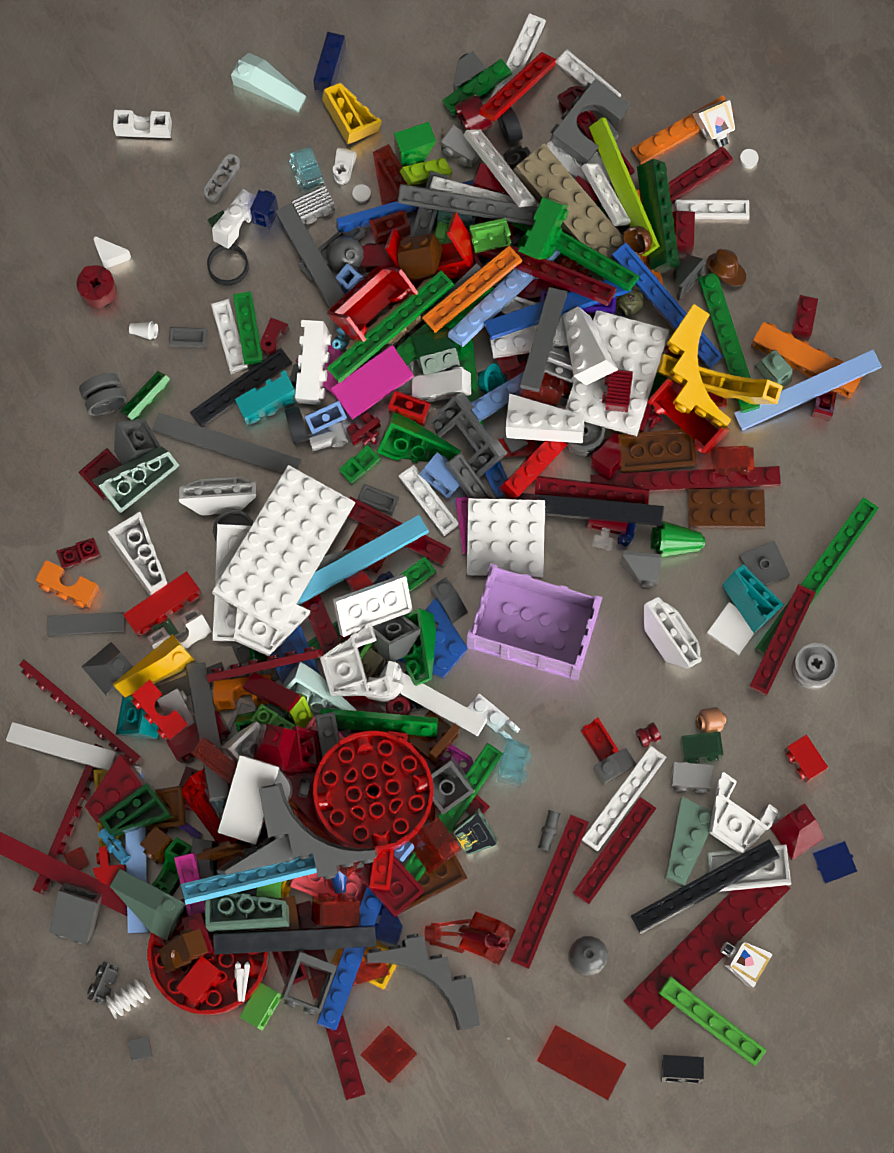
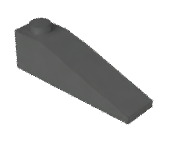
M267 833L258 839L255 846L244 849L242 857L237 856L217 870L218 874L227 875L281 862L288 863L294 860L296 857H293L289 835L286 834L287 837L274 839V836L268 837Z

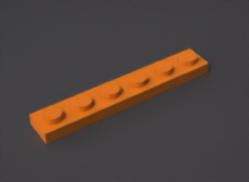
M722 95L721 97L701 107L695 112L702 110L708 106H711L715 103H718L722 100H726V98L724 97V95ZM691 113L631 148V152L641 165L698 133L701 129Z
M509 245L422 317L423 320L436 333L519 265L522 259Z

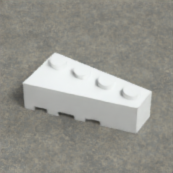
M579 306L564 313L563 319L574 377L584 385H588L617 371L618 369L613 363L610 353L606 350L605 343L600 338L591 316Z
M301 320V327L304 328V336H300L303 354H300L298 357V367L301 369V372L297 373L295 398L299 404L321 405V399L325 397L323 383L327 380V370L325 368L326 363H329L330 360L328 345L332 344V334L329 333L324 321Z
M141 512L108 531L110 542L149 596L167 585Z

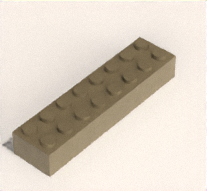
M543 143L518 164L513 172L539 203L543 197H549L568 205V216L560 227L564 233L615 261L611 255L624 245L623 236L545 143Z

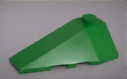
M393 412L377 449V453L393 460L407 459L416 463L418 461L429 462L437 452L445 456L449 461L461 452L460 449L412 419Z
M421 608L404 615L421 629V633L407 655L402 657L415 686L432 680L436 639L434 614Z

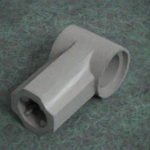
M342 423L333 424L327 427L326 430L308 435L312 451L330 446L340 447L348 443Z

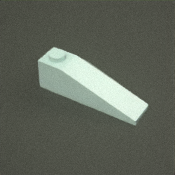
M251 53L239 59L231 74L233 85L293 111L299 112L306 99V95L265 59Z
M301 662L289 673L282 685L298 694L302 693L313 716L315 714L319 715L321 708L357 711L342 696H332L327 681L316 671Z

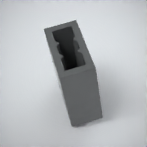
M64 883L58 891L49 932L58 937L74 940V942L79 944H87L93 936L102 894Z

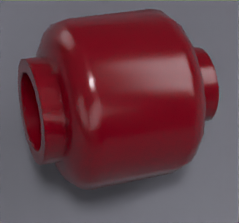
M397 696L386 703V713L410 715V702L403 696Z

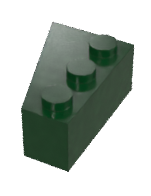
M146 783L99 818V820L110 835L117 837L175 816L154 787Z

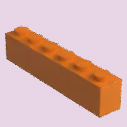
M764 321L751 344V347L766 355L776 350L791 368L810 378L844 363L838 358L828 356L821 349L811 347L808 342L794 338L791 333L782 332L774 324L765 323ZM862 377L833 390L850 399Z

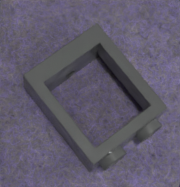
M302 952L296 953L280 999L285 1001L284 1005L292 1008L296 1006L302 1007L303 1012L307 1014L321 1013L337 966ZM300 964L326 973L315 1005L288 996Z

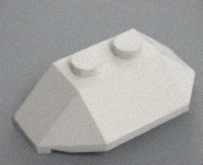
M240 477L199 479L186 486L179 487V502L199 515L222 514L232 509L242 510L256 498V482H250Z
M659 597L645 603L644 630L664 660L686 669L700 663L702 659L700 657L699 641L679 612L663 602Z

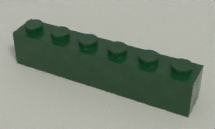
M651 159L637 166L641 203L660 246L649 254L650 268L652 271L665 273L680 266L669 193L667 167L665 162Z

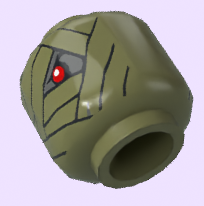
M631 290L629 293L620 295L616 299L617 310L623 316L632 317L643 307V295L638 290Z

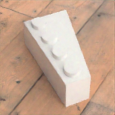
M509 394L506 419L507 438L583 443L584 415Z

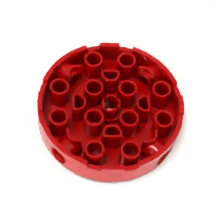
M381 731L359 732L340 740L322 758L313 784L315 813L326 833L344 847H377L378 853L389 852L403 846L420 831L429 815L434 795L433 779L423 756L419 754L413 745L401 737ZM369 788H376L379 793L376 796H371L367 790Z
M187 909L169 940H172V937L179 935L181 931L185 930L182 919L188 917ZM152 932L149 938L147 961L154 984L168 1001L190 1013L219 1015L240 1007L251 998L267 973L269 952L213 954L210 959L206 960L222 972L220 975L222 979L215 987L212 985L207 991L209 995L203 1003L198 1002V1004H195L176 987L198 959L191 960L192 963L184 968L166 973L158 950L164 947V943L167 941ZM209 932L210 937H211V940H212V943H213V946H214L213 934H214V933H219V932ZM237 961L241 964V969H244L246 962L250 964L244 1002H239L237 997V985L234 975Z

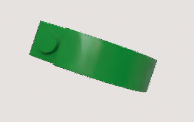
M176 837L165 850L163 867L151 885L173 896L180 885L174 858L190 854L192 846Z

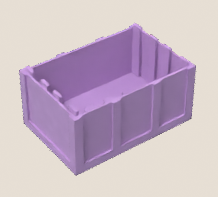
M490 564L487 581L472 629H469L467 635V648L578 681L603 597L597 595L593 597L570 590L567 586L561 585L560 587L533 579L527 574L520 575Z

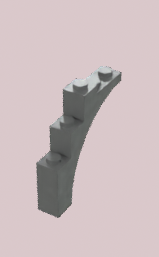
M281 783L263 786L259 789L268 837L274 836V839H281L287 837L286 834H288L293 857L299 856V859L310 858L311 854H313L318 877H324V879L336 877L335 874H338L340 871L339 865L345 868L353 866L354 862L361 861L362 864L371 863L378 856L377 847H344L331 843L313 833L293 812L285 797Z
M418 934L407 935V939L402 941L403 948H400V945L389 946V950L381 951V948L370 949L369 953L364 955L365 964L386 963L398 965L414 971L429 981L447 1002L453 1014L457 1030L480 1026L472 977L466 978L465 975L455 976L452 981L448 957L442 958V954L430 956V960H428L424 936L419 937Z

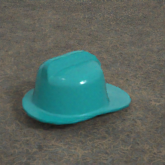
M490 364L486 370L477 373L478 386L484 394L507 382L500 366L497 364Z

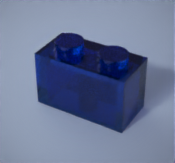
M258 190L250 208L254 224L270 230L277 216L275 211L279 210L277 199L270 191Z

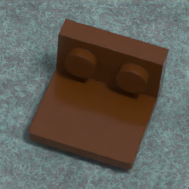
M429 710L424 717L438 718L437 737L408 735L407 742L412 743L416 749L436 763L458 738L461 728L455 723L451 727Z
M226 841L219 843V846L216 848H205L202 853L196 856L197 859L216 861L217 868L219 869L231 859L237 856L242 857V851L246 848H251V846H243V843L231 844V842Z

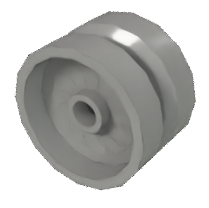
M810 643L803 646L794 657L791 665L792 675L795 681L802 687L820 689L826 686L835 676L838 668L837 657L834 651L827 645Z

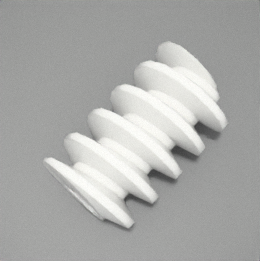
M134 978L133 986L128 982L126 983L127 990L119 987L120 994L113 991L112 999L108 995L105 996L106 1004L115 1019H117L116 1013L121 1016L124 1015L123 1008L128 1012L131 1011L130 1004L137 1007V1000L144 1003V995L149 999L151 998L142 981L139 982Z

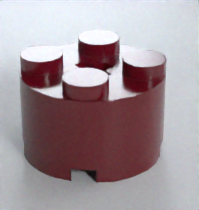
M476 94L457 103L454 109L460 123H463L465 131L481 130L484 132L493 127L491 120L479 115V108L483 104Z
M99 265L85 266L78 275L77 289L82 300L88 306L102 308L115 299L117 287L111 272L105 267Z

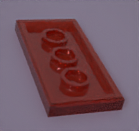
M556 1025L537 1059V1062L606 1100H609L626 1066V1063Z

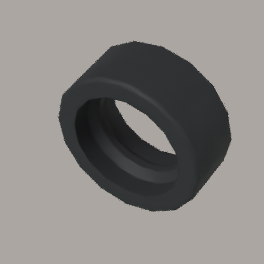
M510 107L498 118L502 134L508 144L523 139L517 115L513 108Z
M299 406L285 409L293 443L297 444L308 441Z

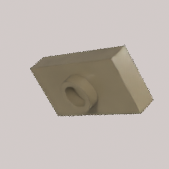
M370 648L362 659L367 682L369 677L374 678L386 661L373 648Z

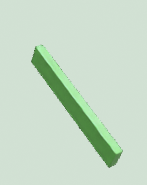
M669 976L658 993L753 1066L758 1064L767 1051Z

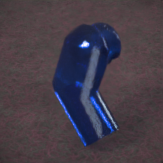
M628 523L625 536L619 535L617 543L623 545V547L629 546L634 539L637 525Z

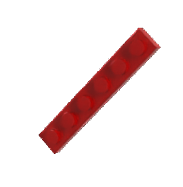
M543 52L538 54L479 108V115L495 122L556 65V59Z

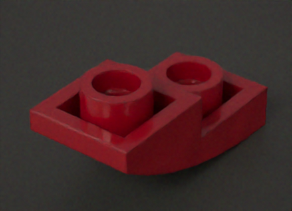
M94 538L77 542L74 546L60 549L56 552L60 565L64 570L100 556Z

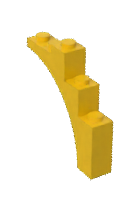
M693 304L666 343L672 353L677 355L679 353L681 355L669 374L675 382L684 384L672 403L682 413H689L692 409H695L697 415L703 418L707 417L711 420L713 426L719 429L725 428L731 419L720 411L710 399L703 386L698 367L699 339L703 326L710 314Z
M662 354L657 373L672 379L669 373L678 359ZM699 367L702 383L707 392H712L723 398H738L750 404L778 403L782 385L768 379L745 378Z

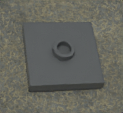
M775 541L739 555L742 564L765 586L790 576Z

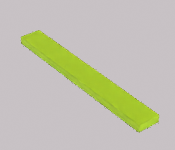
M600 118L589 129L596 145L599 146L598 151L619 201L631 221L629 223L630 227L642 226L651 235V248L648 252L642 254V256H647L660 247L608 122L606 118Z

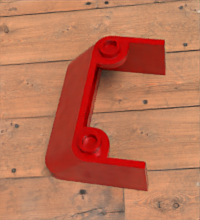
M457 212L453 213L447 230V234L452 242L442 245L443 252L436 273L438 274L442 270L450 280L463 277L474 266L470 234ZM394 228L391 230L385 250L396 267L400 269L397 251L402 238ZM430 277L410 280L415 288H418L424 280Z
M378 266L327 311V314L348 336L354 340L364 342L366 340L364 337L367 330L366 324L390 302L400 303L406 299L407 294L416 295L418 291L402 269Z
M667 379L647 402L650 405H654L652 409L656 413L667 415L694 439L693 441L696 443L694 447L699 452L708 453L730 432V429L727 426L720 429L713 426L711 420L697 415L695 409H692L689 413L678 411L675 408L676 405L672 402L683 386L672 379Z

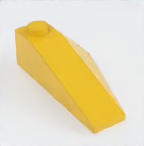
M172 634L115 681L113 686L124 697H127L137 691L148 680H151L153 684L182 672L186 668V664L193 663L196 659Z

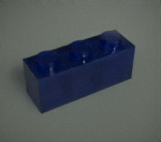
M327 32L313 79L314 90L324 92V89L335 85L346 47L344 35Z

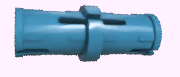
M106 828L98 833V836L107 846L108 852L113 853L121 865L126 864L131 859V856L123 848L122 842L116 839L115 836L110 835ZM110 841L113 842V844L116 846V848H117L119 851H117V850L115 849V847L112 845V843H111Z

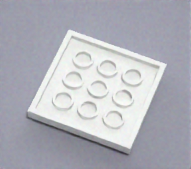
M468 498L466 575L488 576L489 565L494 564L498 566L497 568L520 575L527 574L531 577H543L545 500Z

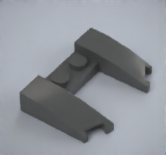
M461 393L455 395L427 422V425L434 424L436 435L441 438L457 424L476 450V453L467 462L479 478L507 454V451L497 438L492 440L471 411L474 406L466 395Z

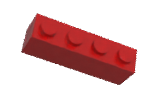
M543 441L501 484L499 489L509 499H516L560 454L567 444L565 442Z
M186 571L124 613L123 616L138 637L140 635L145 636L151 632L152 627L166 622L168 616L182 611L184 605L197 601L202 593Z

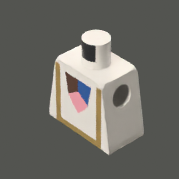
M722 100L692 113L706 139L712 140L716 138L719 147L729 144L726 134L735 130L730 100Z
M738 941L735 947L725 942L720 951L728 956L725 966L749 987L755 986L773 955L743 941Z

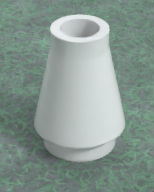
M153 321L130 323L129 333L151 340L158 335V325Z

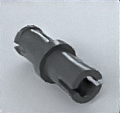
M548 810L545 825L541 829L543 832L538 846L539 849L550 852L553 837L557 833L556 826L561 813Z

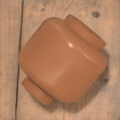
M717 707L702 709L696 716L697 728L704 734L720 732L726 723L725 714Z

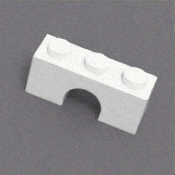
M114 110L113 128L116 136L171 138L172 119L170 112L151 111V116L139 117L133 113V110Z
M242 189L212 228L213 241L229 249L239 236V228L242 222L246 221L249 223L258 212V197Z
M194 607L180 616L183 621V629L174 636L188 649L196 641L205 638L212 630L198 608ZM162 627L147 638L155 649L170 637L171 634H168L164 627Z

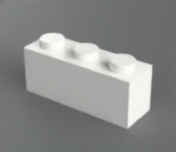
M453 367L449 371L443 370L428 375L420 373L419 376L412 378V397L426 402L450 399L461 393H464L466 396L471 395V373L464 370L463 367Z

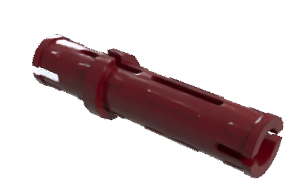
M467 925L460 926L458 932H462L459 933L460 937L482 943L488 948L494 947L504 950L508 943H505L507 942L505 937L497 936L491 931L484 932Z

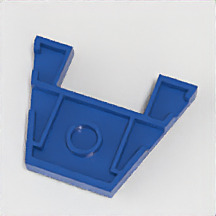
M434 599L425 609V611L434 614V620L438 624L436 627L432 675L444 679L468 648L439 602ZM403 658L397 660L406 665Z

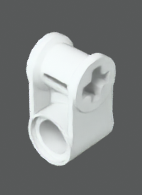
M338 147L333 165L334 180L337 184L344 185L349 182L356 162L357 151Z

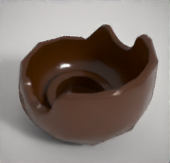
M631 227L623 235L624 244L627 243L634 252H638V255L650 250L652 238L649 231L644 227Z

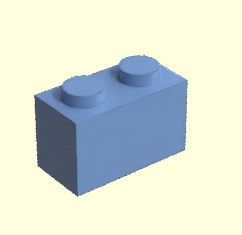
M339 400L304 416L312 434L347 418Z
M437 452L419 475L446 498H449L458 488L459 484L445 466L448 459Z

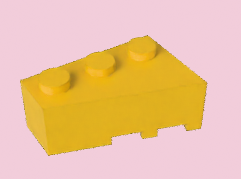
M338 83L324 89L322 101L347 145L380 131L382 120L378 117L376 118L369 112V108L357 101V97L345 86Z

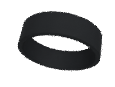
M232 244L229 249L219 245L210 252L207 259L209 274L220 285H236L248 273L249 264L247 256L237 245ZM223 250L237 251L246 261L243 272L231 280L219 279L210 270L213 257Z

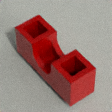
M148 680L131 695L133 698L131 702L137 709L142 708L146 713L144 718L150 724L154 723L159 728L156 732L163 740L165 738L171 740L188 724L176 710L167 716H162L156 712L155 702L163 694L151 680Z

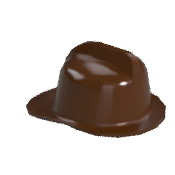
M718 249L716 253L711 254L707 258L706 265L708 269L728 285L741 286L746 281L745 270L738 263V258L734 252Z

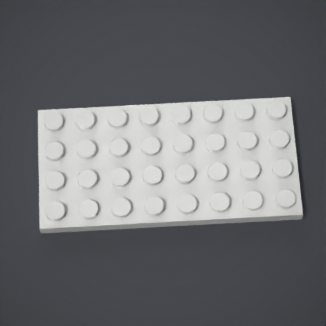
M288 465L212 594L281 632L354 507L355 502Z

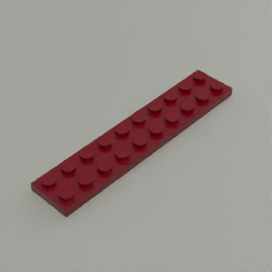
M283 771L292 783L293 792L290 800L325 840L339 845L326 833L315 813L313 784L316 771L297 773ZM303 778L310 779L306 799L298 796ZM393 856L390 890L370 889L394 918L425 892L395 856ZM372 862L364 864V868L353 869L355 874L368 888Z
M787 885L732 890L623 1002L653 1030L675 1007L658 993L669 976L691 991L725 956V954L720 952L724 943L728 942L735 946L791 888Z

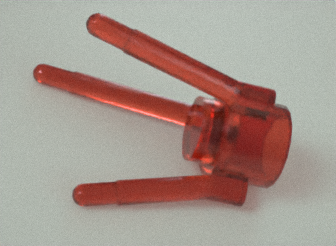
M471 919L431 923V926L425 925V941H430L429 945H436L455 952L464 953L463 949L437 940H441V936L459 935L458 932L441 931L440 927L470 923Z

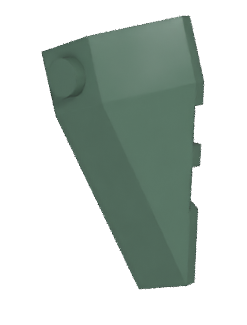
M121 869L110 886L150 932L169 941L187 909L185 903Z

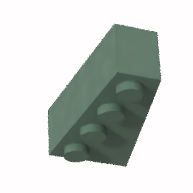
M161 446L92 479V481L112 507L121 514L179 467V464L170 452Z
M681 797L679 801L665 874L666 880L680 887L686 884L706 841L712 816L711 810L684 797Z
M232 893L205 900L206 928L209 932L290 927L289 906L286 901L254 897L243 893Z

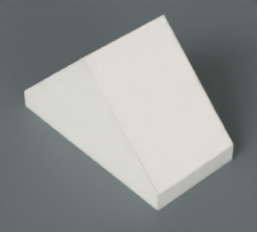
M96 236L93 240L105 268L130 260L129 250Z

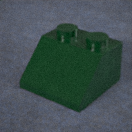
M443 327L436 333L432 330L411 336L421 374L428 375L460 366L455 344L448 337V327Z

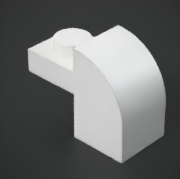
M388 661L385 674L389 680L392 695L366 696L367 698L385 702L396 698L400 694L403 685L397 682L401 677V668L398 663ZM369 677L368 682L376 680L378 678Z

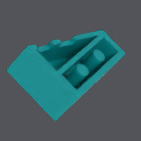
M286 370L280 373L281 377L278 379L265 381L266 386L259 389L253 388L235 399L245 424L256 423L261 417L274 415L277 413V410L283 407L289 408L297 402L295 389Z
M744 564L737 568L722 584L753 633L770 621L784 606Z

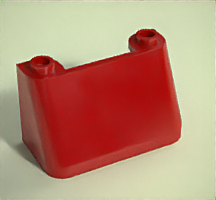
M226 754L223 756L230 792L237 765ZM204 769L190 776L182 788V794L219 845V843L226 841L231 842V844L243 842V840L218 833L224 809L222 807L223 811L220 815L216 814L214 802H209Z

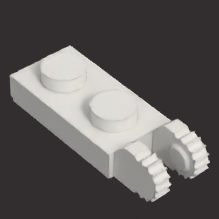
M480 693L467 707L487 718L488 720L485 725L509 742L512 740L511 735L501 728L506 724L514 732L518 733L520 730L516 724L509 720V717Z

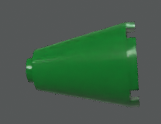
M662 521V526L652 527L650 546L651 549H654L655 554H661L662 558L701 551L705 546V537L701 532Z

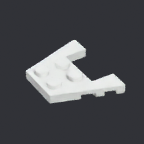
M296 604L280 632L237 608L234 641L270 656L309 616L310 610Z
M371 623L366 624L358 633L355 632L347 641L342 644L340 643L320 658L332 696L392 695L387 676L367 682L358 647L377 641Z
M721 772L717 780L709 833L739 854H743L760 838V835L768 830L777 819L782 817L783 813L772 805L767 804L759 819L755 818L729 800V796L737 781L726 773Z

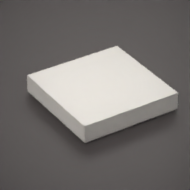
M730 602L707 632L710 637L738 656L754 635L737 607Z

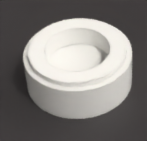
M746 149L741 153L739 161L743 167L753 168L757 164L759 157L755 150Z
M363 184L355 186L352 191L354 201L359 204L367 203L371 198L369 187Z

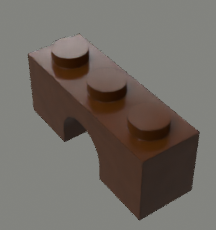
M192 928L181 931L179 935L172 937V940L165 942V946L158 950L166 973L184 968L192 963L191 960L208 953L201 930L192 931Z

